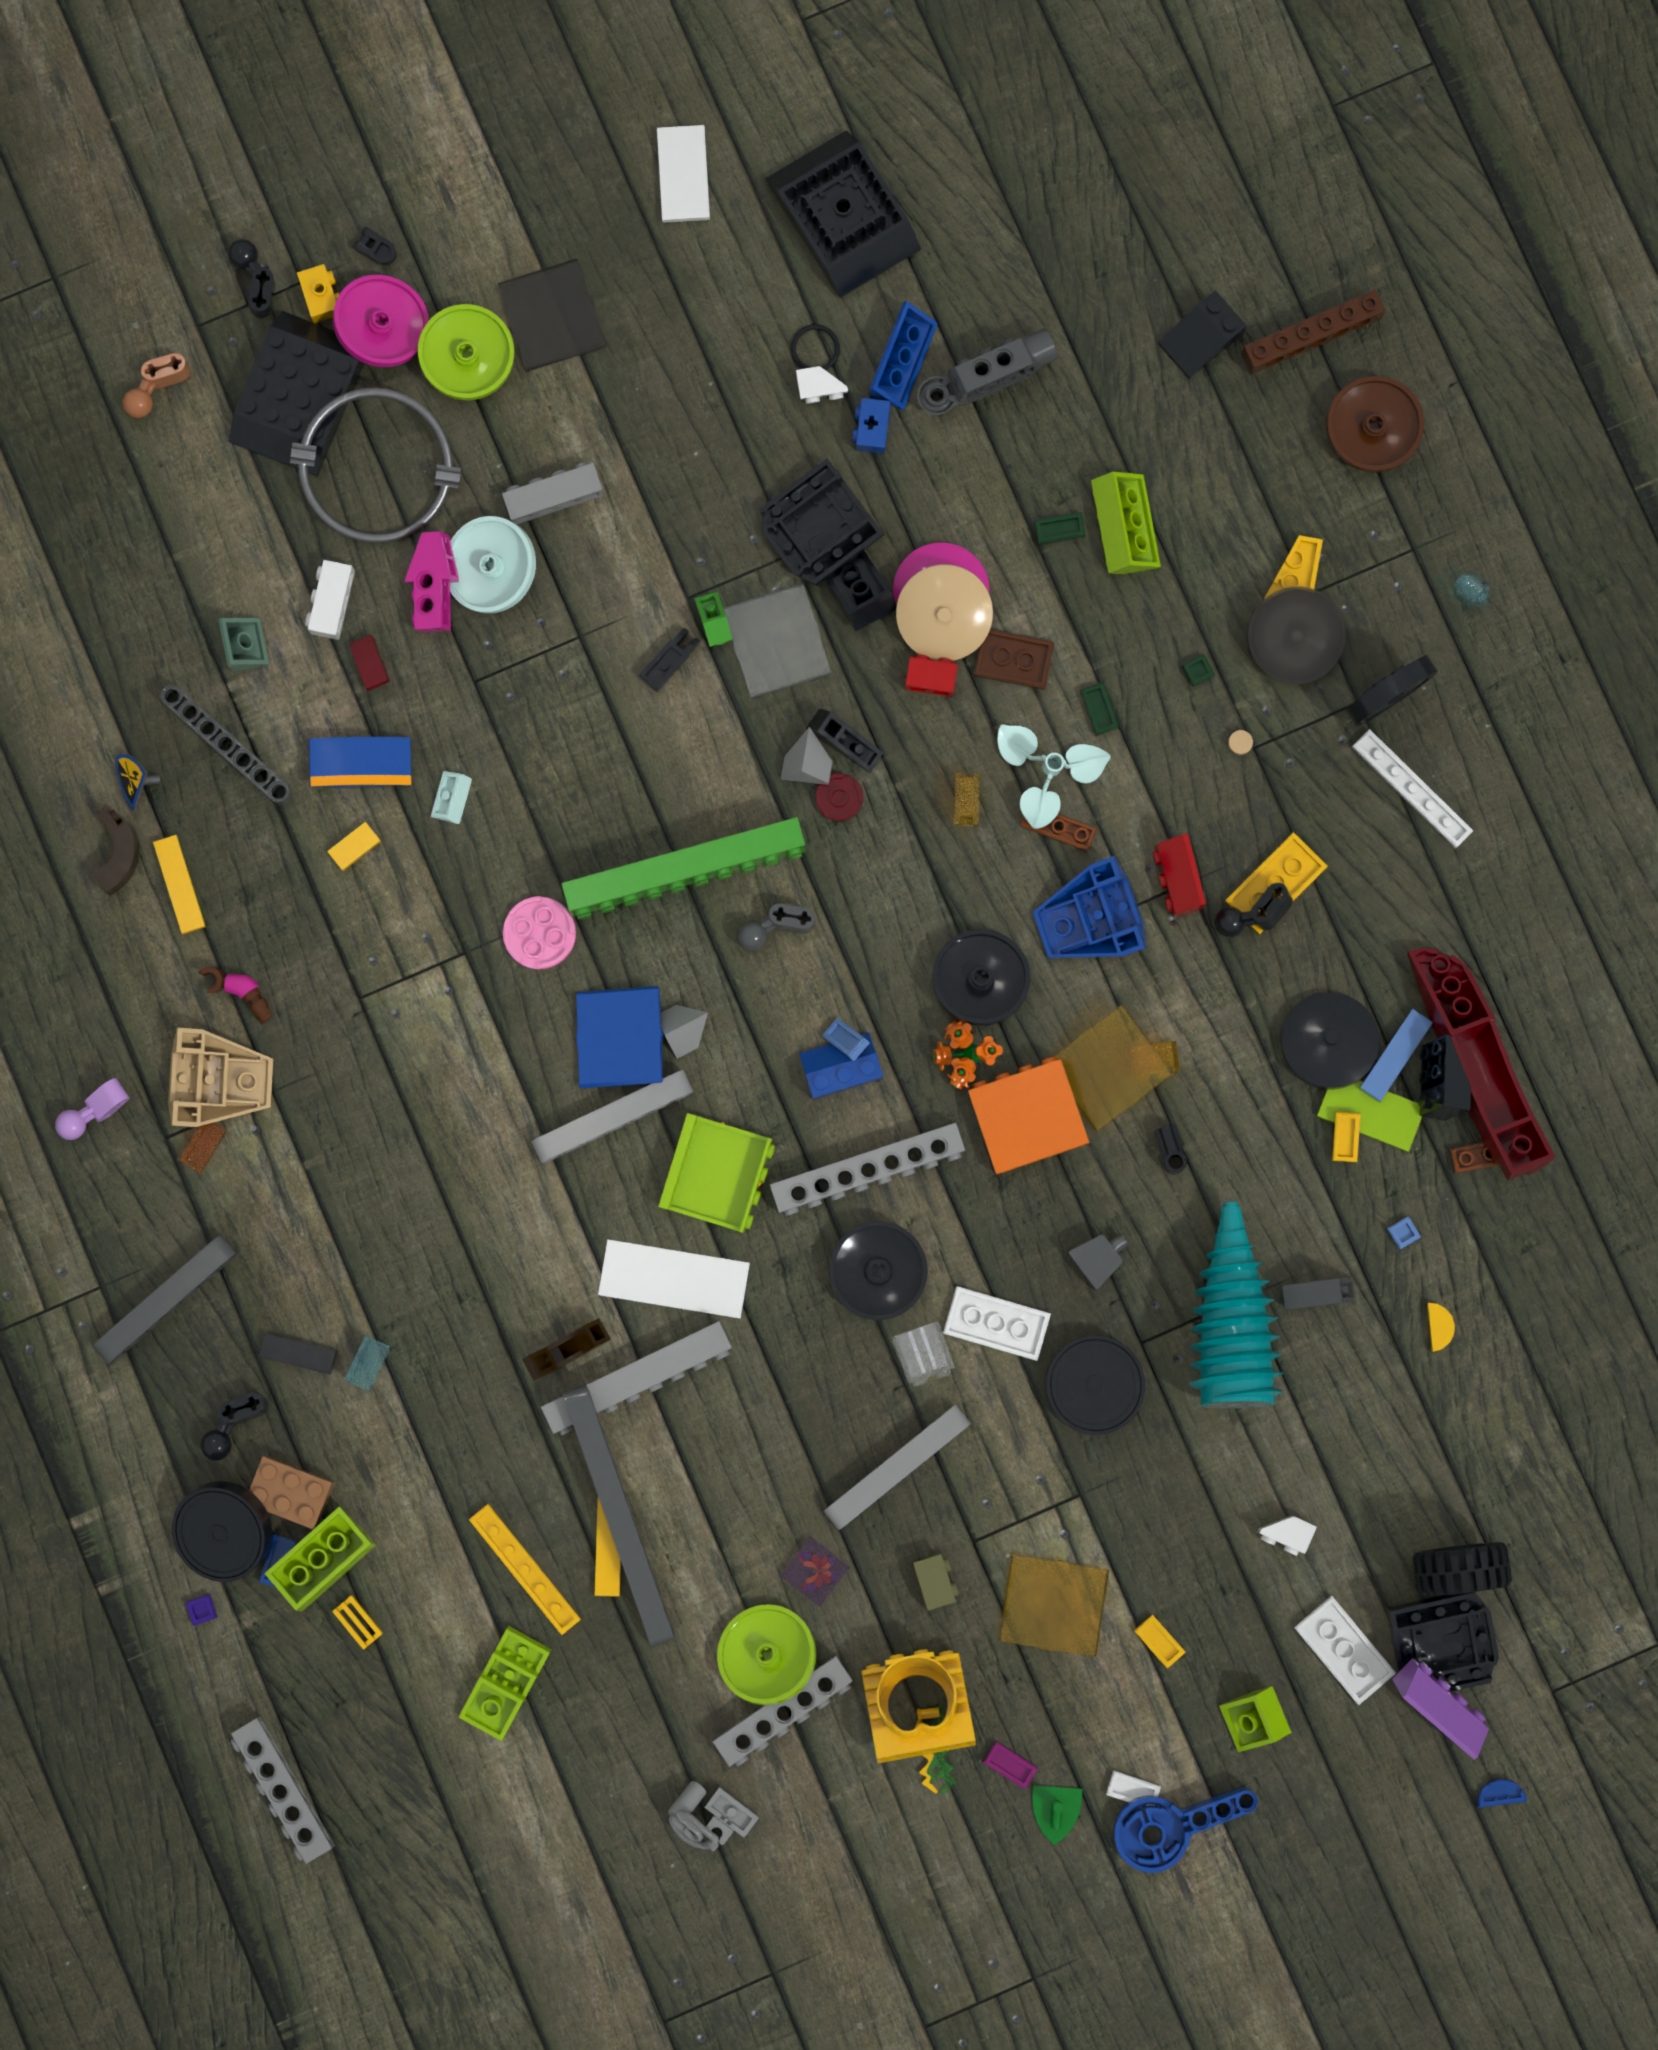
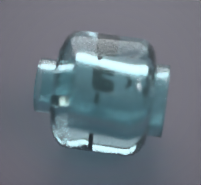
M1474 572L1462 574L1453 586L1456 599L1470 609L1478 605L1482 607L1490 598V594H1488L1489 583Z

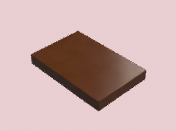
M990 629L986 639L979 647L974 676L1045 690L1054 642Z

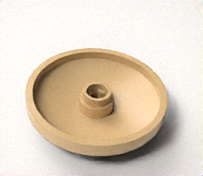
M936 564L918 571L904 585L897 601L896 619L903 639L916 653L930 657L929 659L939 661L940 658L954 661L968 656L984 642L992 625L993 607L986 586L974 573L953 564Z

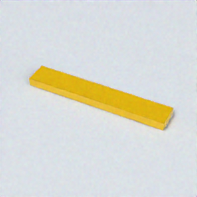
M489 1504L469 1519L561 1635L581 1620L579 1615Z

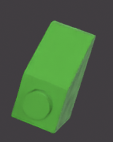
M718 592L694 598L709 646L722 645L727 641L733 640Z

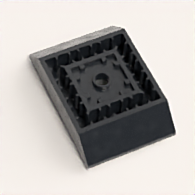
M847 130L765 178L839 298H842L921 250L908 218L860 142ZM840 202H846L850 205V209L842 213L837 210L836 206Z

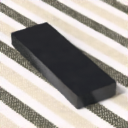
M265 1333L259 1357L331 1375L337 1350Z

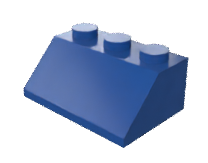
M869 1032L861 1034L870 1044L855 1061L851 1060L832 1044L799 1053L813 1100L883 1079L881 1067Z

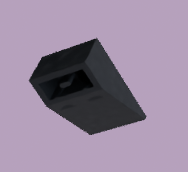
M1446 1034L1424 1044L1420 1052V1059L1422 1060V1071L1419 1076L1421 1095L1418 1100L1420 1116L1446 1121L1470 1111L1471 1085L1451 1036Z

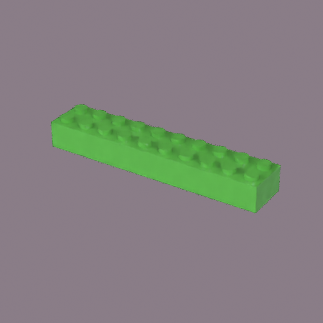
M798 817L561 884L572 917H577L580 920L591 917V912L601 910V913L615 910V906L624 903V906L639 903L638 899L647 897L648 900L659 898L662 896V892L671 890V893L684 891L687 885L702 886L708 884V880L718 877V880H724L732 877V873L741 871L742 874L756 870L755 866L764 864L765 867L774 866L779 863L778 860L788 857L789 861L802 857V853L806 852V847Z

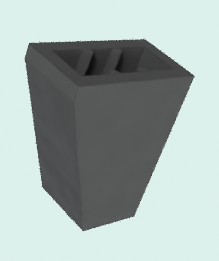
M1353 1277L1284 1285L1280 1292L1281 1303L1283 1306L1285 1305V1310L1355 1302Z

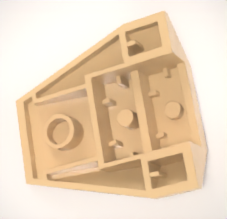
M177 1028L170 1062L168 1106L171 1126L198 1127L270 1108L273 1058L203 1029Z

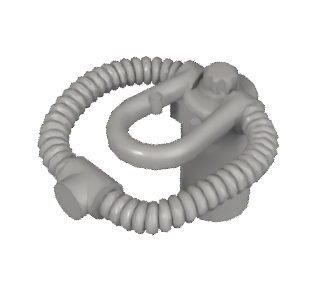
M691 1781L668 1810L670 1826L685 1843L687 1842V1844L694 1847L708 1849L713 1852L719 1846V1837L691 1814L706 1795V1791L699 1783ZM702 1833L709 1839L706 1841H701L703 1839Z

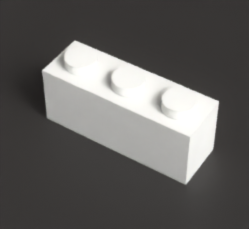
M323 560V565L318 567L316 580H319L317 589H313L311 595L313 608L311 613L308 612L305 626L308 627L310 634L339 640L355 573L352 565Z

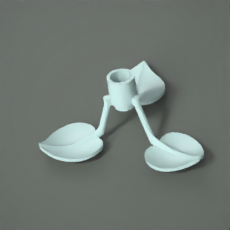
M1002 724L998 730V749L1002 758L1007 763L1020 766L1025 762L1026 758L1031 761H1043L1042 769L1047 775L1043 789L1031 787L1020 798V810L1034 829L1047 826L1054 820L1060 810L1059 795L1055 792L1047 791L1053 776L1058 775L1064 767L1070 769L1072 778L1077 782L1091 783L1102 774L1111 757L1106 751L1087 744H1078L1071 747L1066 752V760L1059 753H1051L1047 757L1045 755L1031 756L1036 751L1038 742L1036 735L1030 729L1022 726Z

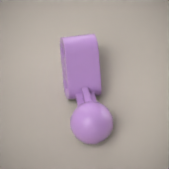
M113 1078L101 1085L84 1101L87 1106L80 1111L66 1110L61 1112L55 1121L57 1134L63 1139L75 1140L84 1134L86 1123L94 1118L97 1122H101L122 1107L130 1098L118 1079Z

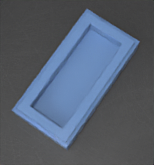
M839 1018L822 1035L826 1041L853 1061L870 1044L867 1039Z

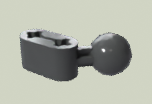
M782 903L775 904L771 907L769 916L762 921H747L743 923L737 930L736 939L743 949L756 951L765 945L767 934L774 929L799 934L810 933L815 926V915L810 909ZM779 913H783L781 921H777L776 916ZM802 917H807L805 925H801L800 920H802Z

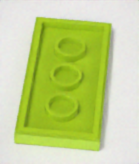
M1360 1080L1345 1088L1326 1090L1316 1117L1335 1124L1336 1111L1358 1112L1361 1114L1360 1134L1409 1152L1422 1118L1418 1103L1388 1091L1379 1103L1359 1089L1363 1084V1081Z

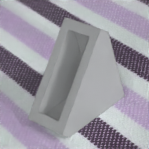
M810 727L785 755L781 780L829 785L833 762Z
M679 1005L661 1012L662 1031L677 1059L699 1048L708 1012Z

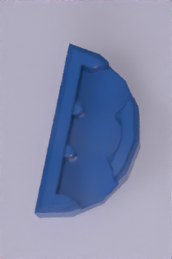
M1508 1779L1489 1781L1481 1788L1477 1797L1478 1808L1527 1802L1525 1792L1518 1784Z

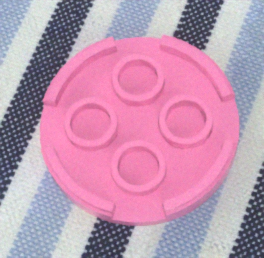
M535 896L522 900L510 910L504 923L503 940L509 954L521 965L531 969H548L560 964L571 953L576 940V927L570 912L563 904L551 898Z

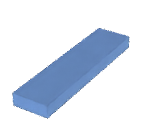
M1412 1009L1359 1089L1380 1103L1433 1022Z

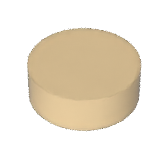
M1244 730L1235 731L1228 740V747L1235 755H1245L1253 746L1252 736Z

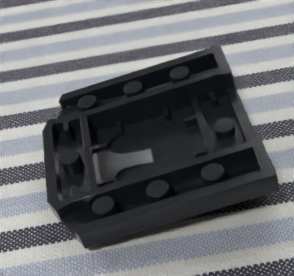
M828 458L760 508L763 532L770 544L794 575L816 586L885 536Z
M1476 1592L1441 1595L1387 1608L1398 1673L1413 1658L1419 1664L1422 1661L1433 1670L1432 1675L1436 1679L1442 1677L1451 1686L1449 1689L1451 1692L1491 1683V1674L1494 1665H1497L1499 1655L1491 1612Z

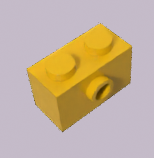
M322 264L297 272L313 322L316 324L332 319L334 306L340 295L339 292L334 293L332 285L336 284L332 270L327 271L325 265Z

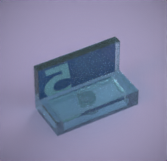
M365 1336L344 1381L370 1391L391 1346Z

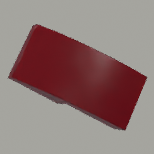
M372 635L350 643L353 657L367 691L390 682L385 664L380 658L375 638Z

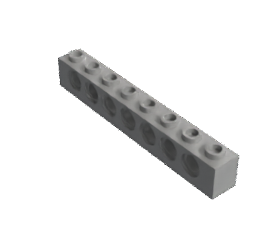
M953 1123L770 1184L779 1214L784 1212L785 1216L798 1213V1207L808 1205V1208H813L821 1205L822 1199L831 1197V1200L834 1201L845 1197L846 1191L854 1189L855 1193L869 1189L868 1184L877 1181L878 1185H882L892 1181L891 1176L901 1174V1177H906L914 1174L915 1168L924 1166L926 1170L938 1166L937 1161L947 1158L948 1162L962 1158L961 1153L965 1152V1148L957 1124ZM934 1141H941L945 1146L944 1152L935 1154L931 1150V1144ZM914 1148L920 1150L922 1158L917 1162L911 1161L908 1158L909 1150ZM889 1156L896 1157L899 1162L898 1167L893 1170L886 1168L884 1164L885 1159ZM865 1164L874 1166L875 1174L872 1177H865L861 1173V1168ZM842 1172L850 1173L852 1176L851 1183L848 1185L840 1184L838 1181L839 1174ZM820 1179L826 1180L829 1184L828 1190L824 1193H819L815 1189V1183ZM796 1187H801L806 1192L805 1198L800 1201L794 1200L791 1196L792 1190Z

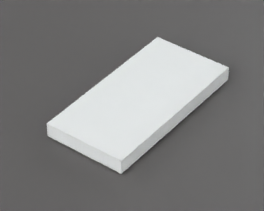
M704 125L657 128L662 222L710 220Z
M956 1286L943 1334L1038 1361L1051 1313Z
M1333 1596L1327 1598L1294 1626V1629L1358 1705L1396 1674Z

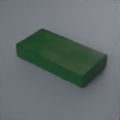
M1082 512L1034 520L1038 545L1084 538L1086 536Z
M1104 683L1081 689L1080 693L1095 736L1119 729Z

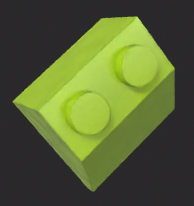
M1273 1686L1253 1691L1219 1706L1238 1752L1275 1743L1292 1733Z

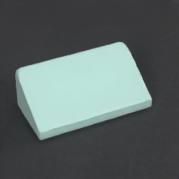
M443 771L431 817L459 824L472 779L460 773Z

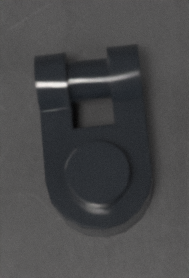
M367 227L361 232L362 237L360 240L355 241L352 246L355 251L382 266L392 264L396 259L394 245ZM370 241H373L375 244L370 249L367 245Z

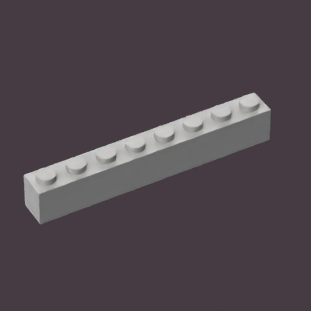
M720 1321L588 1384L587 1387L596 1412L604 1411L606 1415L618 1409L617 1404L624 1400L629 1404L641 1398L639 1393L647 1389L652 1393L662 1388L661 1382L671 1379L672 1382L685 1377L684 1371L693 1368L695 1372L706 1367V1361L713 1357L718 1361L730 1355L728 1350L732 1349V1346ZM564 1397L541 1407L553 1434L559 1432L563 1436L574 1430Z

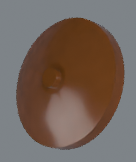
M1382 376L1360 378L1345 386L1333 400L1327 416V435L1335 453L1351 467L1365 472H1385L1405 463L1419 446L1424 431V416L1415 395L1402 383Z

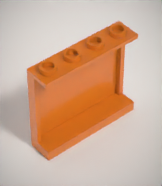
M1054 1056L1042 1060L1041 1066L1033 1068L1032 1064L1019 1068L1018 1074L1010 1076L1009 1072L996 1076V1081L987 1084L986 1080L974 1083L972 1084L973 1089L968 1090L997 1175L1090 1144L1061 1059L1056 1060Z

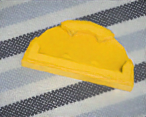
M1427 1303L1431 1351L1434 1352L1443 1349L1450 1343L1454 1336L1455 1324L1452 1315L1446 1308L1439 1304Z

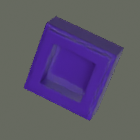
M210 1594L186 1602L193 1626L218 1618Z

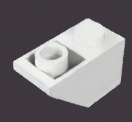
M820 366L796 370L800 401L805 400L806 404L820 402V397L829 396V400L844 398L843 394L848 393V388L845 384Z
M1289 1516L1258 1528L1257 1533L1262 1534L1261 1540L1275 1545L1277 1541L1285 1545L1283 1550L1297 1556L1299 1552L1306 1553L1317 1527L1295 1516Z

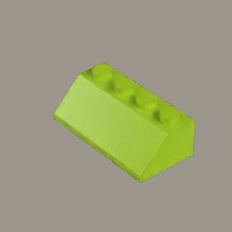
M1110 472L1091 480L1108 573L1128 574L1160 568L1161 564L1144 475Z
M338 1507L264 1574L296 1611L303 1612L376 1546V1543L341 1507Z

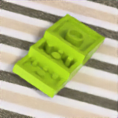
M508 1626L479 1677L459 1718L502 1741L552 1649Z

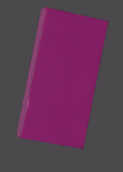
M995 1741L983 1760L984 1764L1023 1789L1027 1788L1038 1770V1767Z

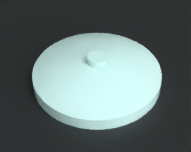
M485 516L466 523L456 532L451 539L459 576V582L450 583V592L454 598L471 610L489 614L505 611L517 604L529 590L536 570L534 547L525 531L507 519Z

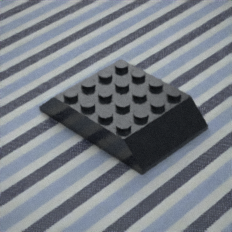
M282 311L268 329L236 406L232 419L229 443L298 469V464L290 463L292 443L301 444L309 423L328 402L354 390L365 363L351 356L343 348L334 330ZM348 403L340 406L328 415L317 429L311 445L317 446L314 467L308 466L309 474L318 477Z

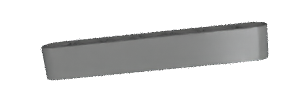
M681 1070L663 1078L662 1083H652L534 1139L531 1143L541 1164H544L694 1093L684 1070Z
M955 1404L823 1512L839 1531L971 1424L970 1421Z

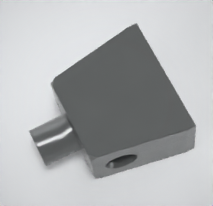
M1120 1233L1110 1241L1101 1234L1070 1250L1067 1255L1092 1288L1097 1290L1124 1262L1118 1253L1129 1244Z

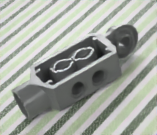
M1043 328L1017 340H1014V338L1008 339L1001 343V347L994 350L992 348L985 349L974 359L965 358L959 361L956 367L949 369L948 374L941 377H930L923 381L918 388V403L929 414H945L958 405L966 406L1027 379L1043 365L1058 359L1052 338L1048 331ZM933 393H939L943 396V399L936 402L930 396Z

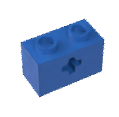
M862 398L861 405H856L855 420H859L858 429H853L852 443H856V451L885 454L890 401ZM869 422H874L873 430L868 429Z

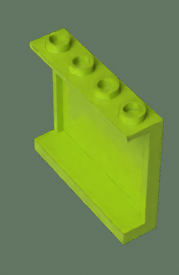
M687 1113L658 1207L744 1233L745 1229L750 1230L754 1215L750 1214L753 1205H758L761 1192L757 1191L760 1182H765L768 1168H765L767 1158L772 1159L776 1145L772 1144L773 1139Z

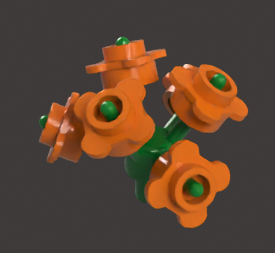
M956 1020L948 1023V1026L945 1028L944 1039L949 1038L951 1040L950 1046L953 1049L959 1047L963 1049V1052L951 1053L950 1046H942V1042L938 1041L937 1049L933 1050L932 1057L934 1063H938L940 1071L944 1070V1065L952 1064L954 1070L951 1075L947 1074L951 1078L949 1083L953 1085V1088L962 1090L964 1086L969 1089L968 1083L973 1082L976 1078L974 1074L976 1065L974 1062L982 1060L987 1065H993L996 1057L1002 1054L1003 1048L997 1045L991 1036L984 1037L983 1042L979 1045H973V1034L970 1032L972 1026L969 1023L963 1024L961 1021L958 1023Z

